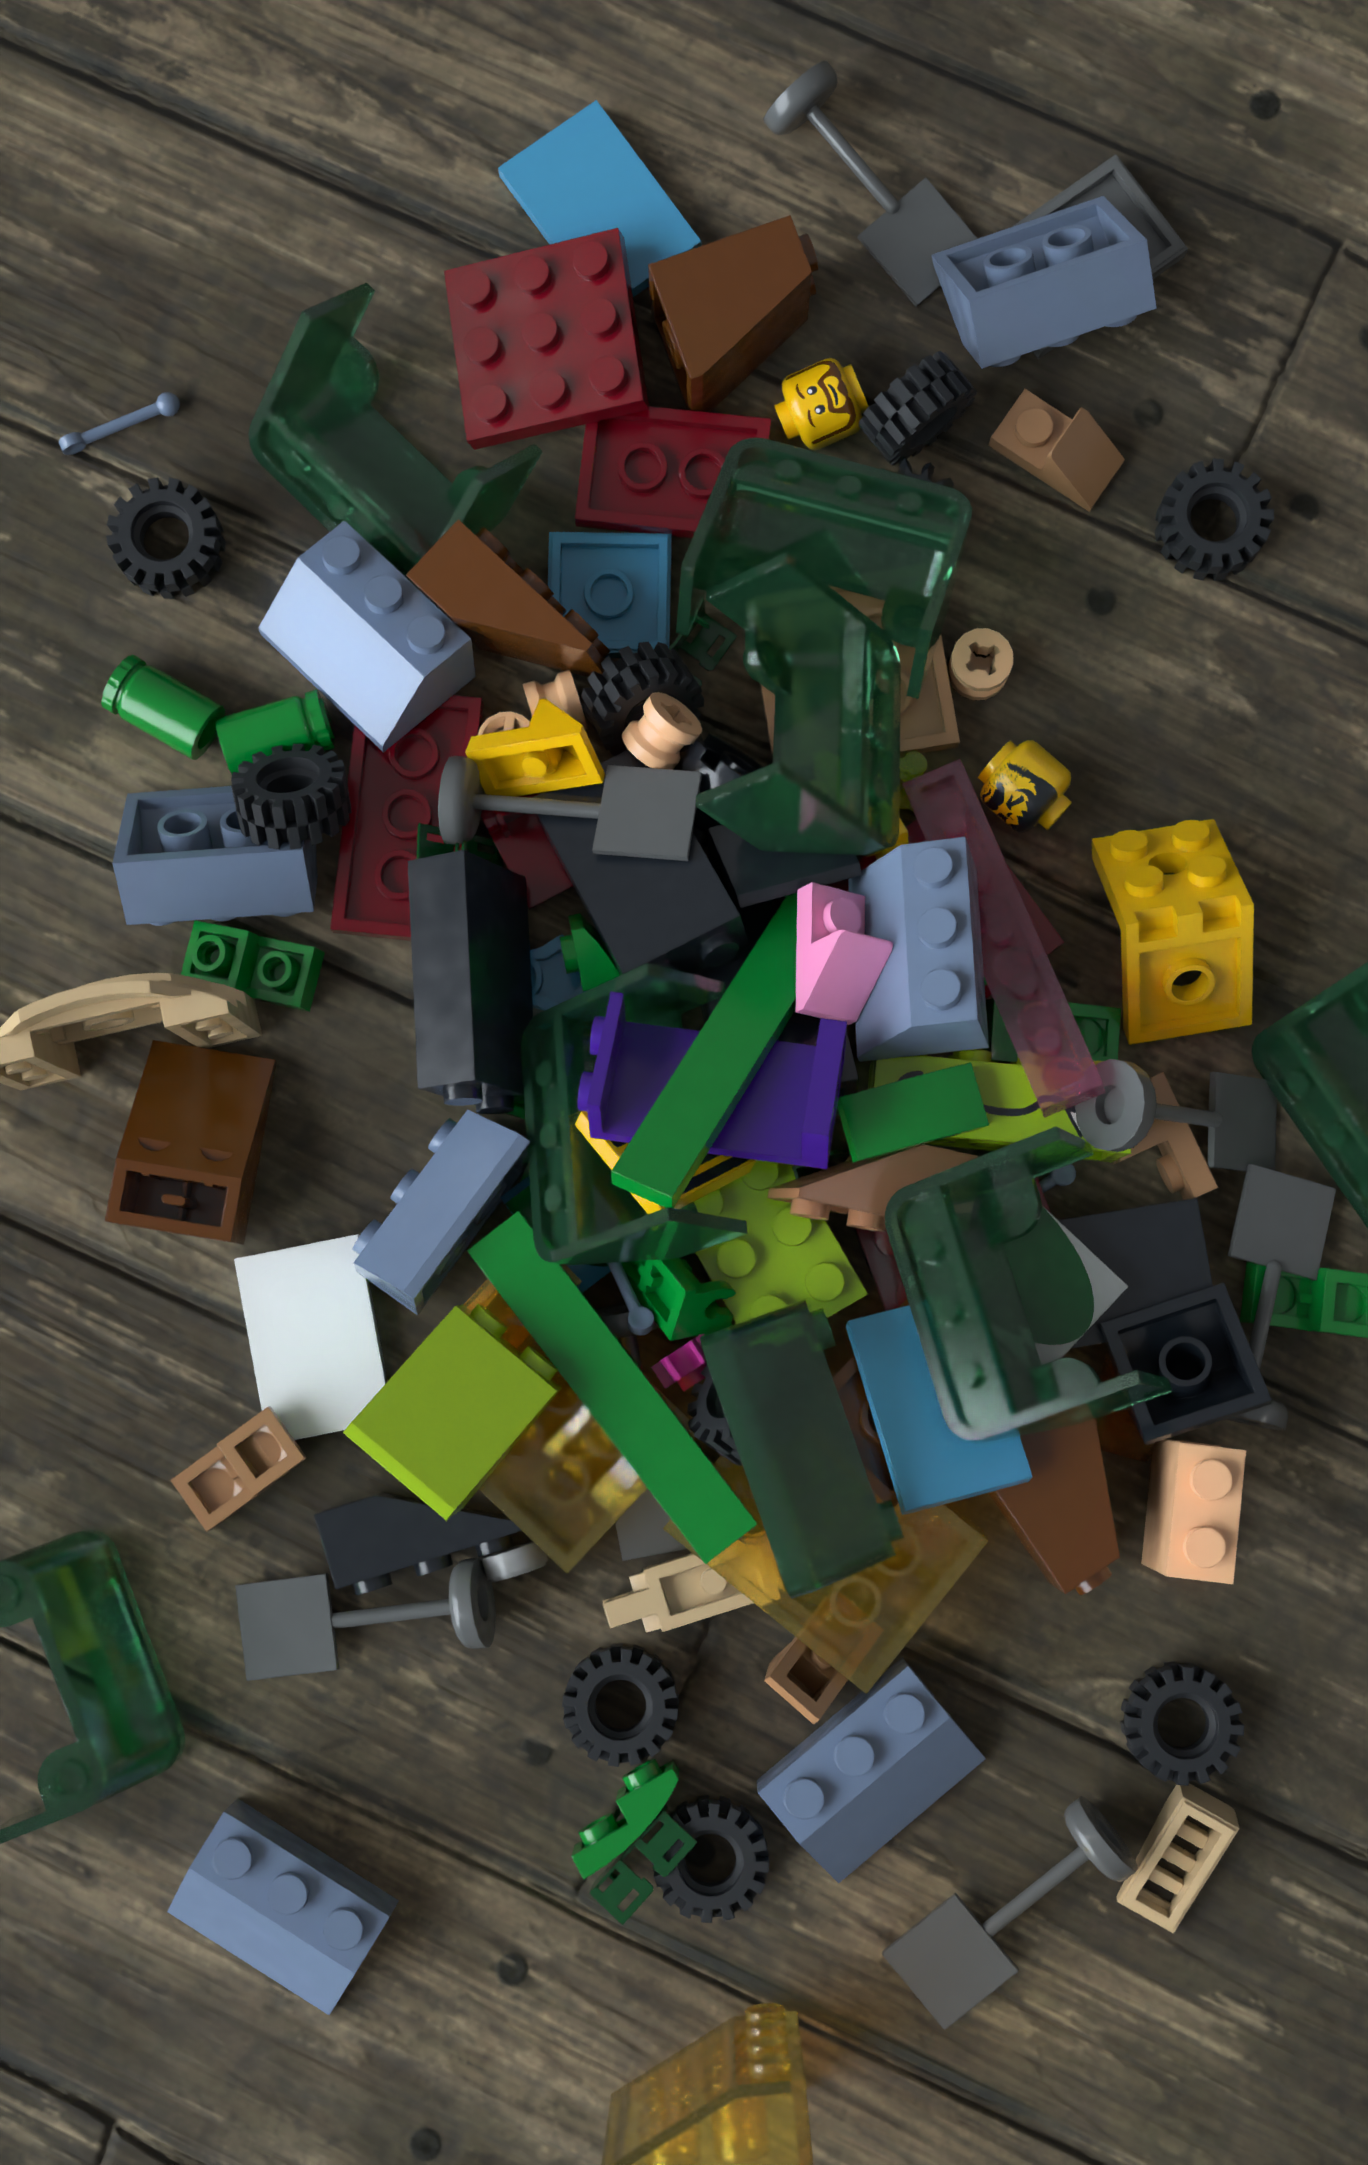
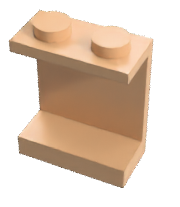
M1164 1439L1153 1443L1141 1564L1167 1577L1233 1584L1246 1450L1172 1439Z

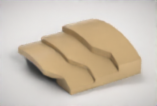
M174 973L124 975L62 991L18 1009L0 1027V1083L18 1090H25L81 1077L74 1042L163 1022L164 1028L200 1048H211L262 1036L255 1000L245 992L235 988Z

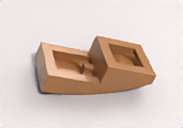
M268 1406L217 1443V1447L170 1481L205 1531L208 1532L280 1480L307 1457L272 1407Z

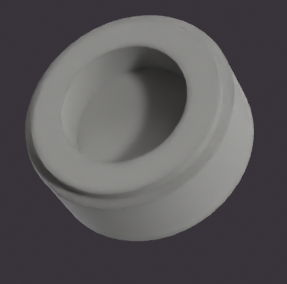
M537 1539L486 1555L481 1558L487 1580L497 1582L541 1568L546 1565L548 1558L542 1539Z

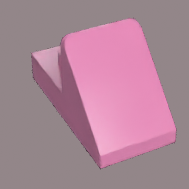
M814 882L797 890L796 1013L817 1018L847 1021V1025L857 1021L893 948V942L865 935V896Z

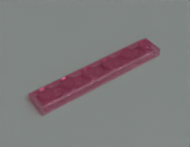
M961 759L902 783L926 842L966 837L977 868L984 978L1044 1118L1106 1093L1097 1068Z

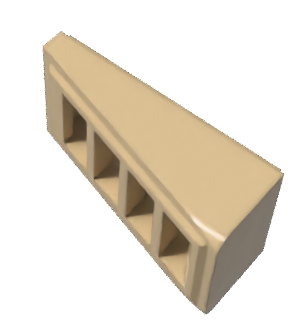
M1190 1783L1189 1786L1176 1784L1136 1858L1138 1870L1123 1882L1116 1896L1117 1902L1174 1933L1240 1829L1235 1810ZM1189 1815L1210 1827L1208 1832L1188 1821L1186 1817ZM1177 1835L1199 1847L1194 1855L1171 1841ZM1161 1857L1187 1871L1183 1879L1157 1865ZM1147 1879L1174 1893L1171 1902L1143 1888Z

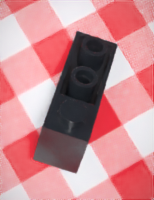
M385 1492L314 1514L335 1589L353 1584L356 1595L368 1593L393 1584L390 1572L414 1565L416 1575L420 1576L453 1565L450 1553L475 1546L477 1555L480 1557L514 1546V1541L511 1534L525 1528L523 1518L467 1507H464L448 1520H445L421 1499Z

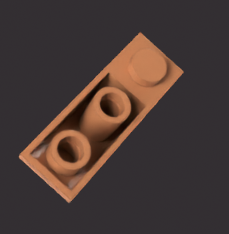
M920 1144L910 1149L855 1163L849 1160L828 1169L817 1171L769 1188L767 1198L791 1203L790 1214L794 1216L829 1220V1214L832 1211L847 1214L846 1225L849 1227L884 1232L886 1223L903 1226L902 1237L940 1243L942 1232H967L978 1156Z

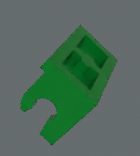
M633 1209L621 1210L612 1244L637 1299L643 1307L648 1308L653 1313L654 1321L668 1339L673 1341L729 1329L734 1315L727 1307H719L715 1300L728 1299L733 1297L736 1292L728 1282L722 1280L701 1284L692 1273V1268L684 1259H681L673 1250L675 1243L670 1236H663L657 1232L656 1228L669 1227L676 1224L677 1220L672 1213L654 1222L646 1211L635 1213Z

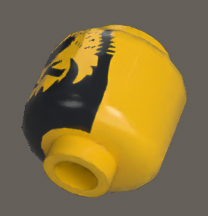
M1010 740L978 776V779L984 783L980 792L981 801L1018 833L1028 832L1038 823L1048 830L1072 803L1063 795L1070 786L1071 773L1033 740L1024 741L1018 746Z

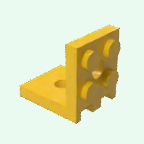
M1185 820L1172 826L1142 831L1124 830L1111 836L1093 838L1092 860L1121 930L1123 1031L1128 1044L1132 1045L1252 1025L1254 903L1215 820ZM1163 873H1175V874L1164 875ZM1192 970L1202 972L1199 978L1191 984L1184 986L1173 985L1174 980L1184 972Z

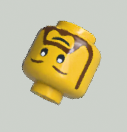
M825 358L788 375L782 383V392L785 400L774 405L787 438L791 439L800 435L804 444L812 450H819L857 433L861 429L859 422L862 418V413L869 407L852 365L850 364L842 368L841 364L833 358Z

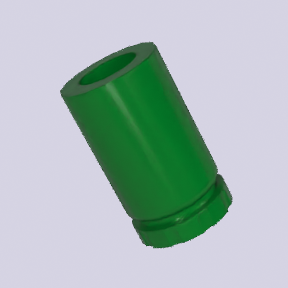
M133 654L125 657L113 671L105 686L101 700L104 709L115 715L119 714L123 720L192 760H197L210 747L217 736L215 720L225 715L224 706L155 666L147 665L143 659Z
M317 689L305 692L304 698L296 695L215 720L219 742L231 775H233V772L239 773L238 765L243 761L253 763V754L262 751L266 756L272 755L271 747L282 745L283 752L292 751L293 744H304L305 751H309L313 745L323 747L324 752L335 749L334 739L336 737L326 703L323 697L321 698Z

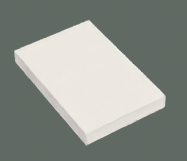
M359 1234L234 1259L261 1409L263 1411L268 1406H271L294 1440L345 1430L388 1382L369 1280L360 1275L354 1266V1261L359 1254L353 1251L352 1248L359 1238Z

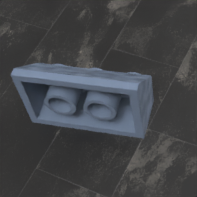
M1104 196L932 254L933 266L962 344L981 369L988 366L1003 367L1013 364L1023 354L1046 346L1061 347L1071 344L1081 334L1104 326H1123L1132 322L1137 315L1157 309L1147 239Z
M343 521L297 558L258 627L260 634L383 753L476 677L471 638L346 521Z
M231 786L128 793L112 863L126 924L163 926L177 921L205 919L228 921L236 917L260 915L287 917L301 912H314L318 878L316 845L312 846L309 839L300 841L301 848L290 849L289 842H283L280 849L269 848L267 840L260 846L252 843L251 836L245 838L239 827Z
M966 837L900 845L861 871L862 875L848 879L849 892L865 896V935L893 942L892 952L855 1022L857 1058L859 1062L989 1048L977 868Z
M470 1110L465 1112L458 1123L449 1118L441 1126L428 1146V1149L435 1153L421 1173L413 1168L407 1172L391 1195L390 1199L397 1203L395 1208L383 1224L373 1219L361 1233L352 1248L353 1251L359 1254L354 1261L356 1271L416 1315H419L502 1202L500 1197L507 1193L522 1175L529 1161V1140Z
M902 1657L756 1780L757 1791L796 1841L840 1883L986 1758Z
M237 1799L223 1812L189 1867L167 1912L324 2013L330 2015L399 1900L240 1799Z

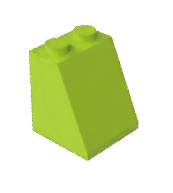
M479 1303L472 1311L465 1305H456L343 1431L349 1439L445 1520H448L465 1507L562 1389L552 1379L558 1372V1369L531 1346L528 1345L522 1353L502 1337L508 1327Z

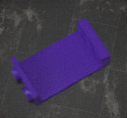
M610 992L606 1016H595L592 1024L590 1054L597 1055L594 1072L583 1071L578 1091V1111L588 1113L590 1138L629 1143L700 1031L626 1022L624 993ZM821 1018L816 1046L776 1041L708 1151V1154L828 1169L845 1062L847 1021Z

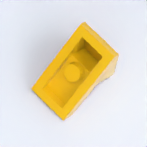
M545 698L538 701L528 727L472 736L465 751L467 757L477 764L480 783L488 795L517 797L603 783L605 778L604 770L583 725Z

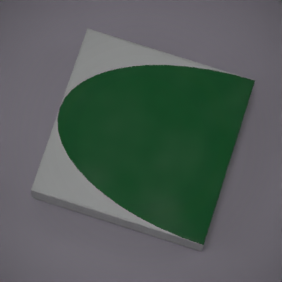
M1033 1197L944 1292L947 1295L973 1289L987 1333L1032 1376L1041 1381L1128 1288V1285Z

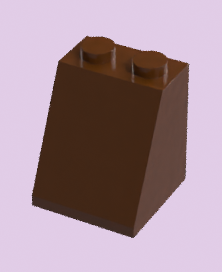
M791 215L648 264L651 314L687 410L711 412L808 320L810 296L816 295L812 272L818 271V261L809 235L806 233L798 236Z
M1067 1385L1015 1420L1033 1476L1032 1479L1026 1483L988 1493L1047 1581L1064 1594L1076 1589L1079 1595H1083L1102 1584L1112 1575L1107 1566L1117 1560L1120 1554L1092 1398L1084 1387Z

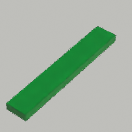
M797 893L785 897L611 1171L613 1185L667 1209L673 1210L795 1012Z
M517 1211L467 1250L705 1565L758 1524V1521L521 1211Z

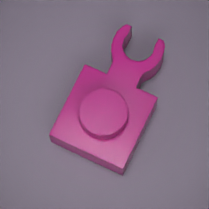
M702 1334L666 1356L651 1368L664 1388L677 1381L684 1392L705 1378L700 1373L706 1365L712 1367L708 1360L714 1357L718 1351L708 1336Z

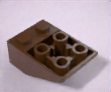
M458 519L406 574L415 586L471 638L472 643L480 650L562 671L570 670L571 673L589 677L593 671L603 674L605 671L601 662L610 653V650L597 638L599 636L598 633L573 609H570L563 617L567 610L553 597V591L529 568L523 571L509 556L510 552L483 526L474 534Z
M153 1040L116 1157L105 1221L125 1226L244 1245L277 1060Z

